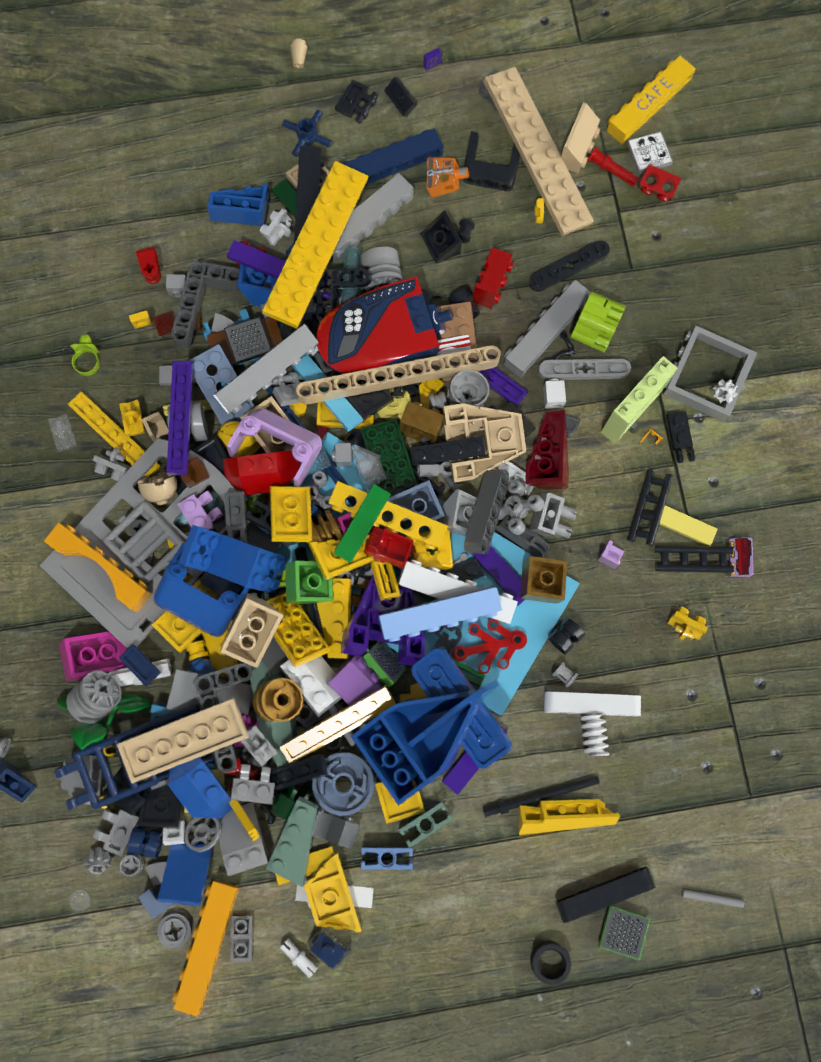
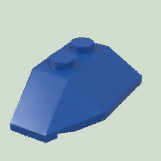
M201 756L170 768L168 786L192 817L221 819L232 810L229 804L231 796Z

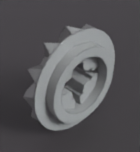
M179 913L169 914L161 920L158 926V938L165 947L179 948L188 941L191 935V924L186 917ZM172 925H175L176 928H183L177 933V937L174 934H167L172 929Z

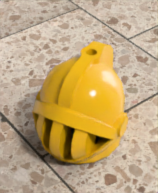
M239 421L226 422L217 433L228 455L227 444L240 424ZM246 435L234 457L249 456L259 450L261 445L254 436Z

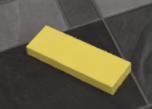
M664 506L659 524L706 546H711L718 530L668 506Z

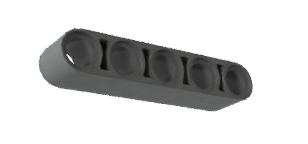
M487 470L485 472L464 541L466 553L487 554L509 483V473L507 470Z

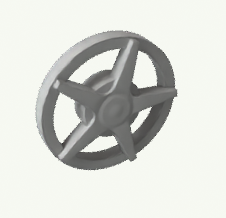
M194 817L189 822L185 830V842L190 849L196 852H204L210 850L216 844L221 833V825L217 818H212L216 823V828L213 829L209 827L210 818H206L205 822L197 827L194 824L202 818ZM192 828L194 829L195 838L190 843L189 834ZM215 833L214 838L209 843V837L211 836V834ZM199 841H203L205 844L204 847H193Z

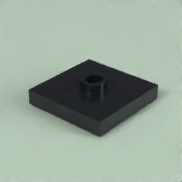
M163 786L153 790L150 787L143 790L142 796L146 800L140 807L138 827L180 829L183 805L170 787Z

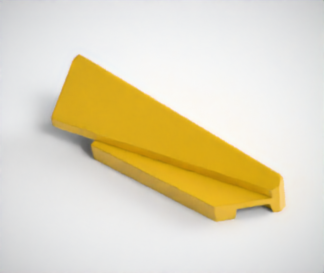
M600 799L541 801L539 807L519 806L518 832L519 835L615 825L620 815L606 808L605 803Z

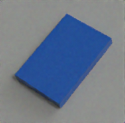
M186 842L184 844L171 845L158 902L201 906L213 847L204 852H196L190 849ZM195 844L193 847L200 848L204 847L205 844Z

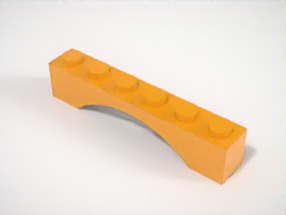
M58 522L44 542L64 556H81L97 562L110 577L115 589L116 598L128 608L138 613L152 595L147 590L149 586L141 580L135 581L133 579L134 574L127 569L122 571L118 567L120 564L113 558L107 559L104 557L105 552L99 547H91L89 545L91 541L83 535L77 536L75 534L77 530L69 524L64 526Z

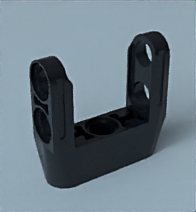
M471 131L464 167L468 168L469 178L462 180L470 185L511 191L515 183L520 160V153L515 143L509 167L475 161L479 136L477 132Z

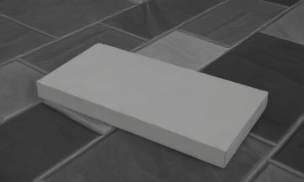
M176 668L166 709L178 711L197 704L193 690V681L196 677L204 674ZM218 677V681L221 684L227 682V679ZM202 678L198 683L199 688L205 690L208 687V682ZM241 682L216 690L220 703L235 698L240 714L248 715L253 697L251 684ZM210 698L204 701L206 709L214 705Z

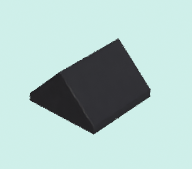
M443 211L420 233L435 263H440L461 253L462 240L447 212Z

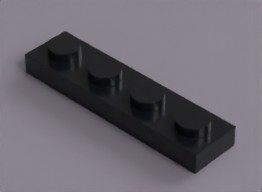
M478 436L411 447L410 453L412 466H418V464H432L487 455L485 437Z
M324 754L271 770L269 783H275L274 792L328 775ZM261 774L255 775L256 781L261 782Z

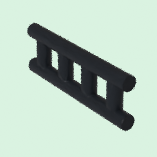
M647 470L627 541L635 542V538L640 537L647 539L646 545H654L672 482V474L667 473L665 479L654 477V471ZM651 484L662 486L660 496L649 495ZM646 502L657 504L654 514L643 512ZM641 519L652 521L649 532L638 529Z
M655 545V553H661V564H655V572H734V566L727 565V554H733V546ZM669 553H680L681 564H669ZM688 553H699L700 565H688ZM707 554H719V565H708Z

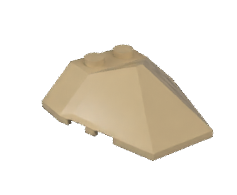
M463 403L443 406V427L446 442L484 436L487 455L448 461L450 462L454 482L473 480L487 470L490 471L526 452L521 414Z

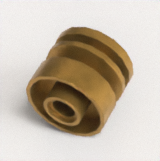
M278 678L261 683L253 694L252 703L257 715L265 721L284 722L298 715L303 705V695L297 683L290 679Z

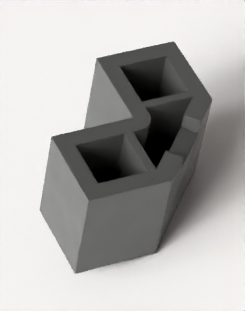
M318 806L312 836L352 849L360 825L354 823V818L338 817L327 813L325 809Z

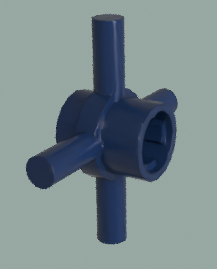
M316 110L312 119H302L298 122V125L286 119L283 120L282 126L296 132L297 139L299 140L292 151L293 156L298 157L300 146H311L315 142L329 148L331 147L332 141L318 135L317 128L315 127L322 116L321 111Z

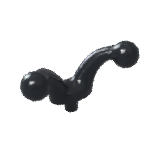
M562 332L560 337L564 339L568 350L554 356L552 360H559L560 357H570L572 354H576L574 345L568 340L566 332Z
M285 789L273 794V799L277 798L279 793L282 794ZM261 803L260 808L268 816L267 823L273 824L275 818L272 817L267 804Z

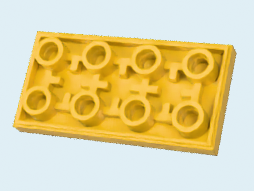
M286 593L266 601L284 614L273 637L294 668L330 652V647L299 604H287Z

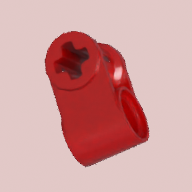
M154 246L137 250V260L146 281L149 284L158 283L161 279V272Z

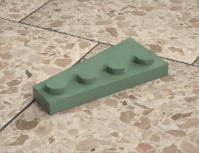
M299 796L266 869L303 887L306 879L305 874L308 867V857L318 805Z

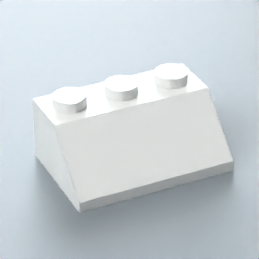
M322 656L296 668L293 667L289 660L280 666L287 679L297 683L302 691L303 699L318 717L342 699L328 684L335 672Z

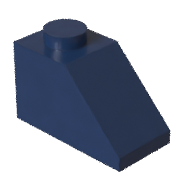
M0 757V790L23 803L36 786L15 766Z

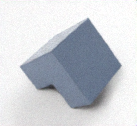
M155 887L138 897L152 919H155L174 905V903L158 902L159 893Z

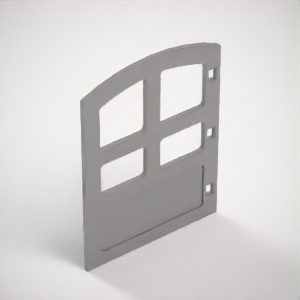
M158 438L74 528L77 530L75 534L79 537L83 535L90 540L89 545L91 547L97 546L105 552L103 556L107 559L111 557L120 564L118 567L122 571L124 569L130 571L103 542V539L112 531L104 524L103 520L121 500L128 502L134 509L141 502H147L186 543L188 537L175 526V521L182 515V511L177 504L193 494L198 497L207 486H212L225 504L224 493L237 492L235 488L211 463L189 450L188 460L197 456L203 462L210 478L192 488L187 487L165 512L158 511L135 490L137 481L161 457L167 458L168 441ZM145 511L141 513L147 521L151 519ZM156 524L126 555L134 561L164 531ZM226 526L223 528L220 534H225L227 532ZM234 532L235 538L240 534V532ZM118 536L113 540L119 548L125 544ZM169 537L168 539L176 546L174 541ZM54 550L40 565L43 570L127 649L132 644L138 646L154 629L152 624L166 612V610L160 608L154 602V593L162 578L159 573L147 584L149 586L147 590L152 595L137 613L116 598L115 589L110 577L92 559L81 556H64ZM146 561L138 567L145 575L152 569ZM188 567L186 569V576L190 574L193 577L187 584L193 586L205 571ZM134 575L133 579L138 582L139 579ZM148 619L152 623L143 631L140 626Z

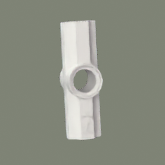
M169 659L152 662L161 671V674L155 679L172 676V667ZM128 668L109 672L117 680L120 687L143 684Z

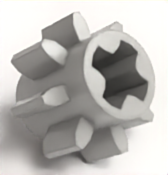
M101 847L90 850L89 855L85 856L84 865H87V870L93 874H101L106 871L107 866H111L109 851Z

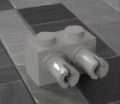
M549 492L540 494L539 496L544 500L545 505L541 511H534L530 531L543 536L557 534L568 539L571 535L569 531L572 532V527L558 522L560 516L573 521L576 517L574 513L577 514V509L565 506V498Z

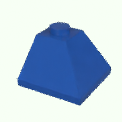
M240 264L237 287L252 305L260 307L261 304L267 302L276 284V278Z

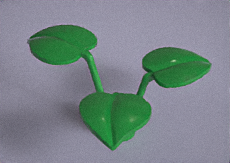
M69 692L57 698V705L64 710H68L66 700ZM138 694L121 695V699L113 708L105 727L99 722L94 724L78 723L71 727V737L77 746L83 750L86 746L105 739L117 709L126 713L135 712L151 706L152 703Z

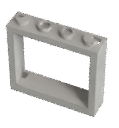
M695 326L692 331H688L684 339L687 343L685 347L681 346L677 354L680 358L678 362H674V365L678 369L665 386L666 389L663 395L725 422L731 415L757 352ZM696 339L743 359L733 382L734 385L738 386L735 390L738 395L732 398L730 403L725 401L723 407L675 386Z

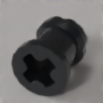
M461 219L458 235L462 243L466 244L470 242V234L475 228V224L468 219Z

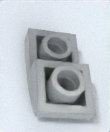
M232 916L230 962H252L253 916Z

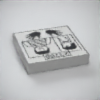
M661 132L631 139L627 142L638 174L644 173L649 164L657 168H663L673 163Z

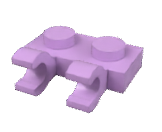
M208 491L201 494L199 498L193 494L177 504L191 527L193 524L212 530L215 528L212 522L224 516L218 507L210 511L209 514L203 509L202 506L214 500Z

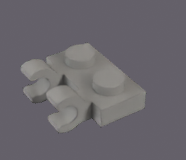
M242 764L240 779H234L231 800L272 804L275 783H269L271 768L262 767L261 782L249 780L251 766Z
M106 809L101 818L114 823L110 833L101 829H95L92 838L104 842V850L122 857L128 846L132 829L138 824L139 816H132L123 809L119 811V814Z

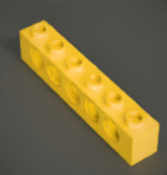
M337 481L329 504L333 505L331 509L343 513V510L351 512L350 516L354 518L368 493ZM350 496L355 497L357 500L354 507L346 505V499ZM388 501L373 525L378 528L380 525L387 526V530L396 534L398 532L405 534V537L414 540V543H416V540L424 542V547L432 550L435 547H440L448 527L445 524ZM390 511L393 513L394 517L391 522L383 521L382 515L384 512ZM403 519H409L412 522V526L410 529L404 530L401 528L400 522ZM427 526L430 529L429 536L421 537L418 532L419 528Z

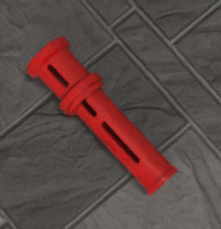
M595 147L587 160L598 165L600 170L609 171L632 187L636 185L640 178L614 162L610 155L606 156L600 152L598 147Z

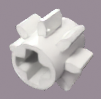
M722 379L718 382L719 385L713 387L716 390L714 397L719 399V403L725 400L727 403H730L732 398L738 395L735 392L738 386L731 383V379L728 382Z

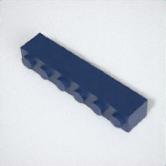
M434 128L425 130L415 136H409L403 141L391 143L382 149H375L372 153L360 155L356 159L348 162L345 161L341 164L368 175L366 185L425 163L427 158L442 156L443 144Z

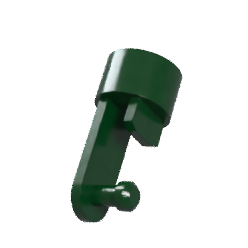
M313 780L304 782L298 793L297 788L293 786L286 788L282 794L279 793L269 809L271 813L287 822L299 796L306 800L310 797L313 791Z

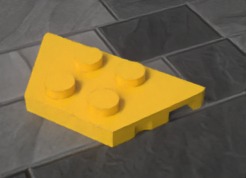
M337 852L304 884L305 892L316 926L361 932L362 929Z

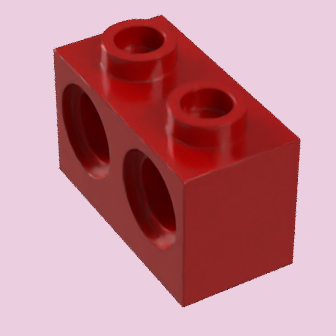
M649 164L638 188L646 195L654 194L658 196L657 199L660 201L671 202L682 178ZM652 177L656 183L648 185L646 179ZM669 184L672 187V191L665 192L662 188L663 185Z

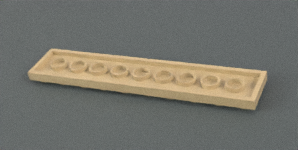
M516 67L485 77L483 82L541 197L544 199L561 236L592 225L594 220Z

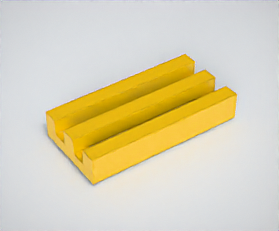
M373 561L371 568L380 601L399 598L401 595L392 564ZM384 564L386 565V569H387V572H388V576H389V580H390V583H391V587H392L393 593H391V590H390V587H389V583H388L389 580H388V577H387L386 572H385V569H384Z
M231 800L229 802L231 808L252 841H255L259 838L256 828L239 802Z

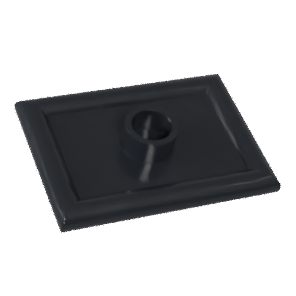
M216 434L191 451L203 457L225 476L223 459L230 457ZM175 475L177 479L176 492L179 496L188 486L184 484L180 475ZM207 486L201 494L210 491L213 487Z

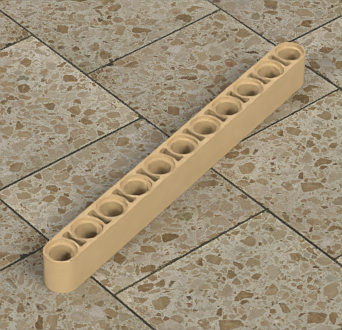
M486 346L302 382L297 386L296 392L302 404H313L455 376L464 370L481 371L491 369L498 365L501 352L496 346ZM487 355H494L496 358L489 359ZM470 358H474V359H476L478 362H476V363H471V362L469 361V359H470ZM457 362L459 366L453 367L450 363ZM437 365L441 369L433 370L431 367ZM420 369L422 373L415 374L413 370ZM400 372L404 376L401 378H397L394 375ZM383 376L385 380L377 381L376 378ZM359 380L366 381L364 385H359L357 382ZM342 383H345V384L348 385V386H347L346 388H344V389H341V388L338 387V386H339L340 384H342ZM322 387L329 388L327 392L320 391ZM303 391H310L308 396L301 395Z

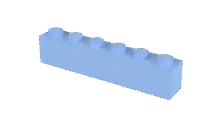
M489 587L380 614L378 619L383 639L394 642L400 640V636L408 634V637L420 635V631L423 630L434 632L440 630L439 626L447 625V628L459 625V621L474 622L478 620L479 616L483 615L486 618L497 616V612L502 611L497 587Z

